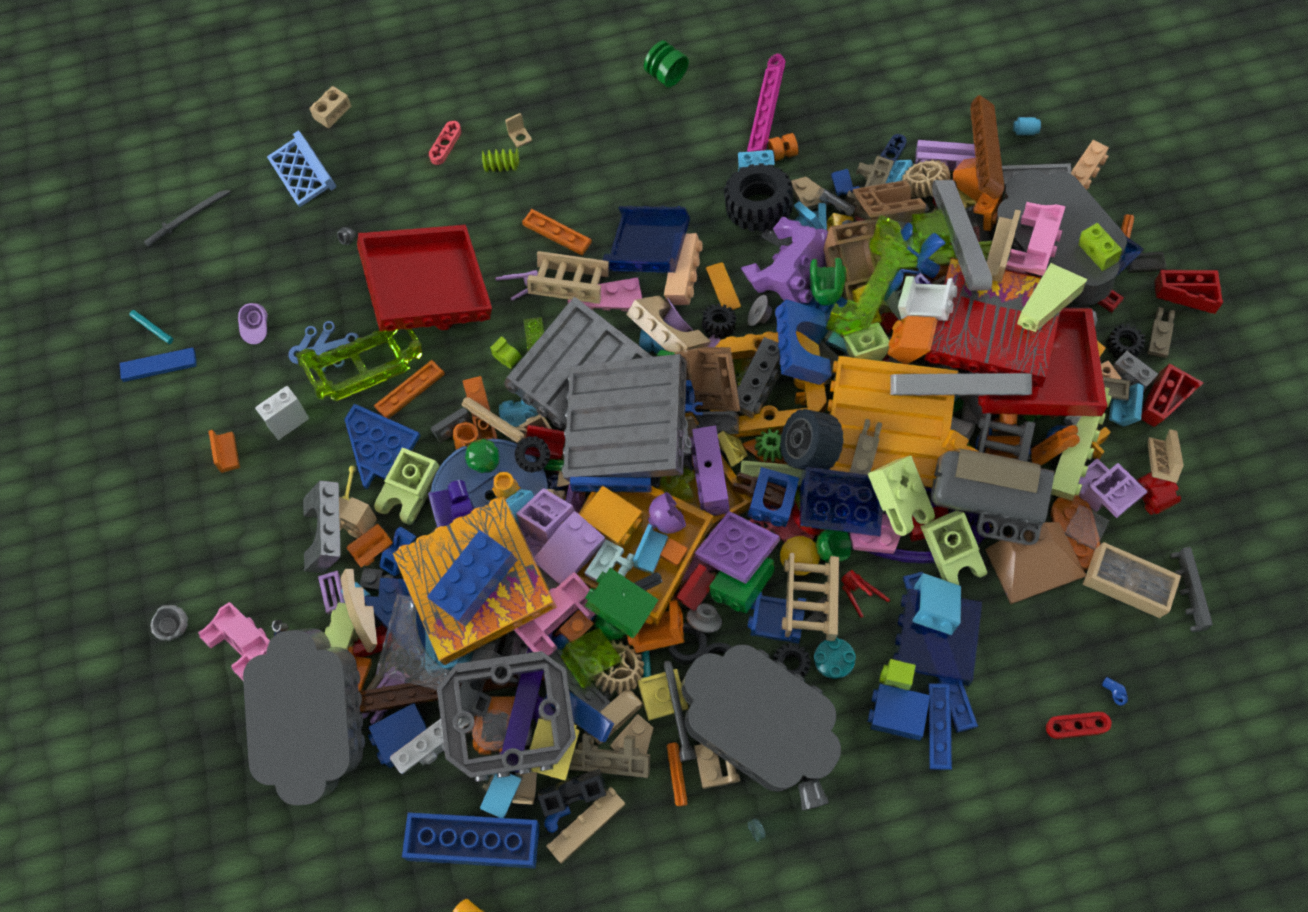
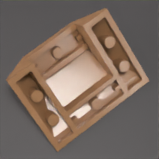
M906 180L853 189L854 195L870 218L913 223L916 220L922 219L926 209V204L921 198L911 200V186Z
M873 218L830 227L823 251L827 267L835 268L836 258H841L842 265L846 267L847 275L841 297L847 301L854 300L852 291L865 285L870 286L873 296L883 294V286L890 274L878 219Z
M701 347L674 352L675 354H680L687 361L686 380H691L695 392V403L703 402V406L698 405L695 409L740 411L731 348Z
M1060 522L1043 523L1039 540L1033 545L998 541L985 550L1010 604L1086 577ZM1028 530L1023 534L1027 542L1032 540V533Z

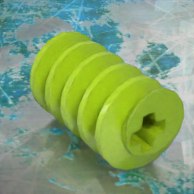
M516 148L515 153L509 149L508 154L505 153L504 149H502L501 154L495 149L493 155L490 150H488L487 155L482 151V162L485 172H489L490 167L493 172H496L497 167L500 172L503 171L504 167L506 171H510L511 166L516 171L519 166L518 148Z

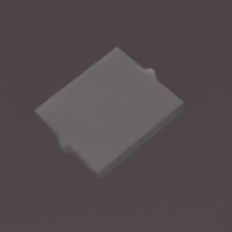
M1079 505L1065 534L1076 540L1078 544L1082 543L1095 550L1110 520L1100 516L1096 511H1091Z

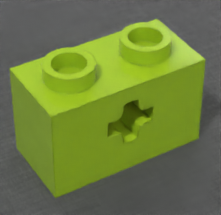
M1098 223L1081 232L1078 245L1102 271L1119 261L1122 249Z
M890 659L888 665H884L881 671L879 682L883 683V685L910 690L916 665Z

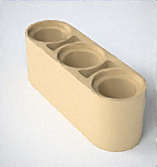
M624 690L600 712L614 723L608 737L643 705L631 690L629 692ZM594 737V740L598 745L603 743Z

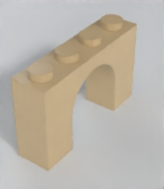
M660 295L634 300L626 314L666 351L677 352L708 347L711 343V340L699 330L682 332L665 323L664 317L672 306Z

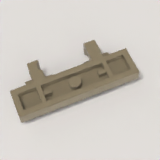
M877 156L874 164L867 165L860 162L856 174L866 177L865 187L885 184L894 161ZM849 190L845 202L855 206L854 216L866 220L872 219L854 193H851Z
M586 731L583 734V742H579L578 747L574 749L569 769L588 772L600 769L601 773L648 778L650 775V754L639 753V748H635V736L630 735L624 738V748H620L619 751L598 749V746L594 745V736Z

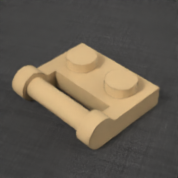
M702 744L694 746L703 789L740 781L739 774L736 773V768L725 760L728 776L722 777L718 755Z

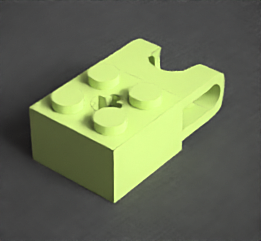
M402 448L376 499L375 510L381 514H387L393 506L402 504L400 519L405 524H413L428 497V493L431 491L433 479L440 467L435 460Z
M912 456L896 459L868 473L883 511L886 510L896 534L904 536L913 530L912 515L920 524H927L934 520V510Z
M956 510L920 526L942 580L959 585L957 575L959 570L965 566H968L971 572L979 578L987 574L986 567L979 553V547L964 512ZM951 534L950 541H947L948 536Z

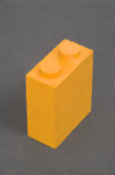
M604 486L600 488L580 514L582 518L605 537V540L607 539L620 547L628 544L632 532L635 529L638 530L643 523L641 510Z

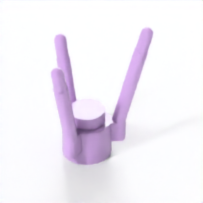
M534 270L526 273L496 277L495 280L523 278L524 284L527 286L528 276H537L538 272ZM528 288L511 297V300H515L528 293Z

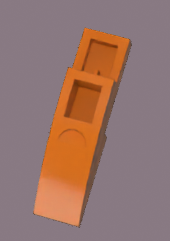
M482 377L463 380L467 398H471L491 411ZM471 413L473 424L478 429V440L498 439L493 426Z

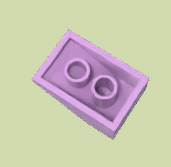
M574 511L559 526L534 559L537 566L560 585L573 572L577 574L600 550L605 537Z

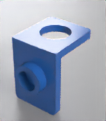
M848 169L831 174L837 197L847 194L849 190L853 193V189L859 188V186L853 187Z

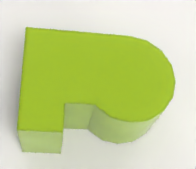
M502 336L490 347L493 357L510 369L522 358L520 353L510 346Z

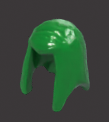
M841 258L835 259V268L817 267V259L811 261L809 277L811 291L814 299L823 306L835 304L843 293L847 273L846 267L842 265Z

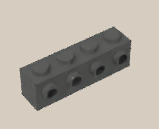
M766 337L763 338L737 389L740 411L736 412L752 419L755 413L758 414L763 405L761 401L763 397L768 396L771 389L769 385L772 380H776L779 373L780 352L778 342Z

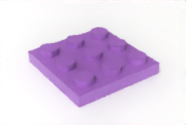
M728 511L697 549L695 558L746 584L778 544L780 538L778 535Z

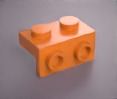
M982 193L975 205L973 213L984 215L983 230L991 231L994 224L997 223V212L999 205L1002 203L1003 193L997 199Z
M376 524L348 545L347 550L359 566L363 567L364 565H370L375 560L374 557L379 553L382 554L393 542L381 526Z

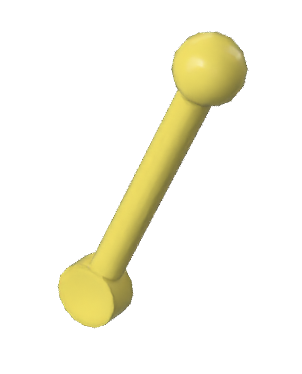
M355 466L349 467L350 474L345 496L342 497L348 501L350 500L348 496L353 474L356 472Z

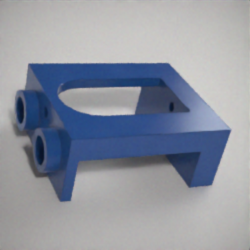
M761 467L747 516L756 521L769 522L777 527H786L799 477ZM767 481L786 488L782 506L775 511L767 509L763 504Z

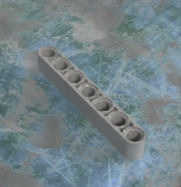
M1032 374L890 375V395H1032Z

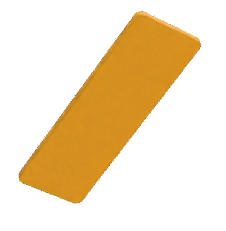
M721 262L706 267L721 307L725 304L727 305L726 308L731 307L732 310L740 308V302L724 264Z

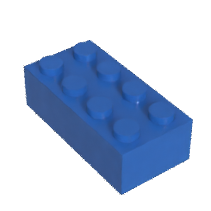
M479 530L428 594L427 598L466 627L516 563L517 559L512 552Z

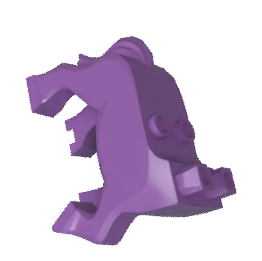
M782 217L773 230L778 239L792 236L793 243L789 246L782 245L779 248L781 250L779 254H775L772 257L774 260L773 264L761 271L756 263L744 266L741 269L758 293L772 290L777 292L784 301L788 299L800 304L809 303L813 298L809 279L811 261L817 259V267H826L823 248L828 231L821 228L815 229L814 227H809V225L802 226L799 221H792Z

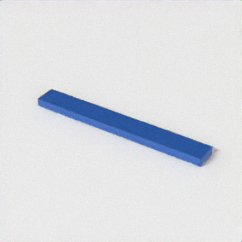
M923 571L903 577L915 615L920 610L921 594L914 592V586L923 574ZM919 624L939 684L951 685V719L956 733L977 728L976 719L945 633Z

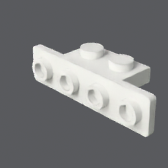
M462 717L458 720L457 725L463 729L470 724V720ZM441 719L390 756L391 761L401 774H404L418 762L423 766L431 764L437 759L439 753L443 750L445 751Z

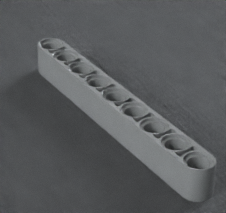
M934 180L932 193L968 289L970 291L990 290L992 287V275L954 180Z

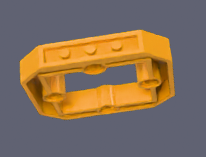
M769 331L761 335L747 334L744 337L737 338L730 336L720 340L715 347L731 348L733 360L750 358L755 356L758 350L756 347L761 344L764 337L779 343L778 332ZM796 331L800 345L809 353L820 356L819 345L801 332ZM794 378L795 386L805 391L807 408H801V410L808 409L823 413L827 409L824 383L818 385ZM764 406L760 414H755L753 419L748 416H739V434L731 435L740 438L760 435L762 431L767 434L769 428L772 433L777 429L781 433L788 418L800 409L778 411L774 406ZM772 415L774 419L766 420L765 417Z

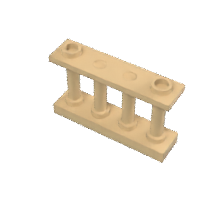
M537 252V265L540 269L537 276H528V294L572 300L575 296L583 302L600 304L601 285H598L601 276H609V261ZM547 269L558 270L555 279L545 277ZM565 271L575 272L573 281L562 280ZM583 274L593 275L591 284L580 282Z
M790 553L788 560L784 561V572H787L786 617L782 619V630H785V637L790 636L793 628L823 631V633H826L827 641H835L838 635L839 557L831 556L828 563L819 565L795 563L794 553ZM794 571L824 573V575H827V582L824 584L795 582ZM793 590L824 592V594H827V601H824V603L793 601ZM793 609L823 611L824 614H827V619L823 623L792 620Z

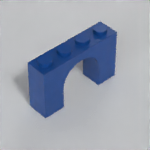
M786 299L776 308L775 312L781 374L821 385L832 376L830 359L806 351L800 345L796 331L816 337L826 328L825 311Z

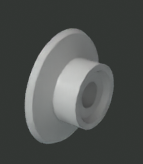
M765 295L757 298L749 311L748 324L750 326L757 325L759 322L765 323L771 316L772 308L768 306V299Z
M700 604L696 611L690 609L687 612L688 623L699 631L714 632L722 626L720 615L717 613L716 608L710 604Z

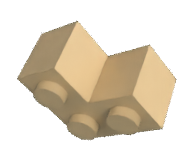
M339 497L340 530L343 528L351 536L358 538L373 527L377 518L368 504L353 497L349 501Z

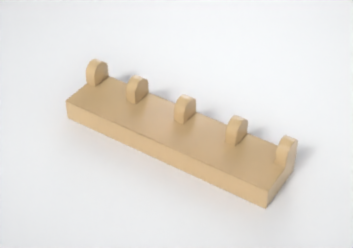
M610 787L606 796L594 801L583 814L579 815L571 825L563 830L551 843H548L546 847L562 864L626 804L617 795L615 790Z

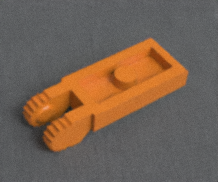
M1075 425L1068 426L1031 449L1032 463L1040 464L1041 466L1068 449L1067 447L1076 446L1080 441L1079 436L1076 435L1078 427Z

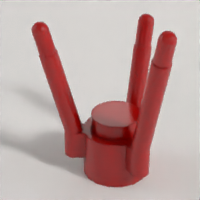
M853 570L847 572L841 579V582L844 584L842 589L847 593L860 618L863 617V614L850 591L851 589L856 591L861 588L869 596H872V592H874L886 602H890L888 597L866 582Z

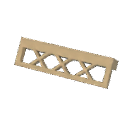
M1015 209L1013 220L999 217L986 262L993 281L1002 282L1021 213L1020 210Z
M1169 429L1165 441L1151 437L1148 439L1152 477L1177 483L1184 465L1178 432Z

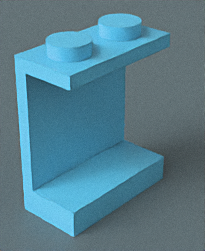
M923 573L914 586V592L921 595L920 610L913 618V622L952 635L961 623V586Z

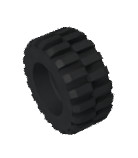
M759 163V165L750 164L746 168L742 167L739 169V172L735 171L731 175V178L727 180L724 187L727 215L736 226L739 225L744 230L748 229L751 232L759 230V232H764L766 229L772 230L782 217L788 219L792 213L794 204L792 181L782 169L774 168L773 165L768 164L767 166L764 163ZM756 194H765L771 196L770 198L763 201H751L747 199L748 197Z

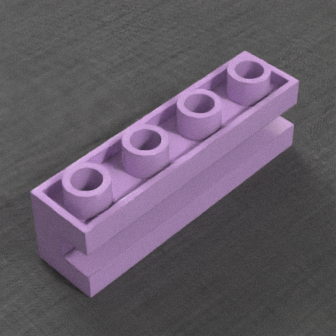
M918 140L915 164L925 162L926 160H940L948 166L950 171H954L964 159L975 158L974 144Z

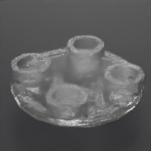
M488 709L485 718L478 717L472 730L473 739L478 746L485 750L501 749L504 744L510 716L501 710Z

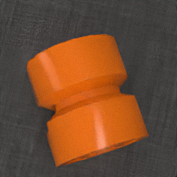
M793 133L783 135L781 139L779 137L768 139V149L773 150L774 162L784 159L785 156L790 158L798 155V144Z

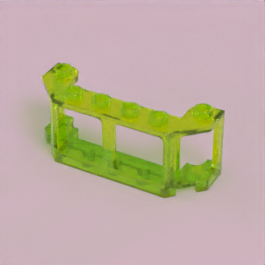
M880 215L873 237L870 240L869 248L874 254L881 256L858 303L849 299L844 307H838V304L835 303L826 329L843 337L869 329L908 248L906 240L904 241L900 232L901 228L898 222Z
M406 329L413 341L409 342V347L403 351L400 350L393 338L397 330L374 331L368 336L357 338L351 343L340 345L329 352L321 353L319 356H317L313 349H303L296 353L298 364L300 367H303L316 397L323 399L324 396H329L333 401H338L406 372L410 368L408 363L413 358L418 359L422 355V347L412 329ZM382 343H387L396 359L367 370L358 354ZM351 358L360 373L337 384H333L332 381L327 380L322 368L343 359ZM308 368L314 369L320 380L315 381Z

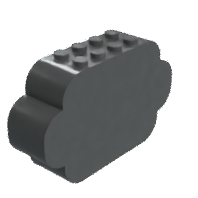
M1029 169L1012 176L1006 184L1004 200L999 205L997 212L998 223L999 217L1013 220L1015 209L1021 211L1011 249L1027 253L1034 227L1020 224L1026 202L1039 205L1057 204L1066 206L1059 230H1063L1059 242L1055 241L1054 246H1058L1054 258L1050 257L1047 268L1052 263L1087 279L1082 293L1074 299L1077 303L1092 305L1107 298L1113 289L1127 243L1123 231L1072 174L1055 172L1046 176L1038 170ZM1096 223L1122 249L1119 261L1104 271L1078 245L1081 232ZM1031 273L1032 276H1036V277H1040V278L1043 277V276H1041V275H1037V274Z
M303 628L276 634L268 644L267 654L252 658L247 663L243 672L249 769L252 776L258 782L264 785H275L279 797L284 802L291 805H307L331 794L336 789L340 777L355 770L362 760L365 738L361 733L363 715L360 714L362 696L358 690L360 673L357 671L354 656L345 648L331 647L328 637L319 629Z
M736 645L730 648L723 657L711 653L701 655L693 662L681 685L682 695L690 705L685 715V726L691 737L770 791L786 790L799 781L806 782L813 779H821L834 769L841 755L840 742L831 731L836 722V710L832 702L822 695L823 691L814 685L809 686L806 684L802 676L796 673L793 675L788 672L784 664L779 661L775 663L769 659V655L761 649L756 650L748 645Z

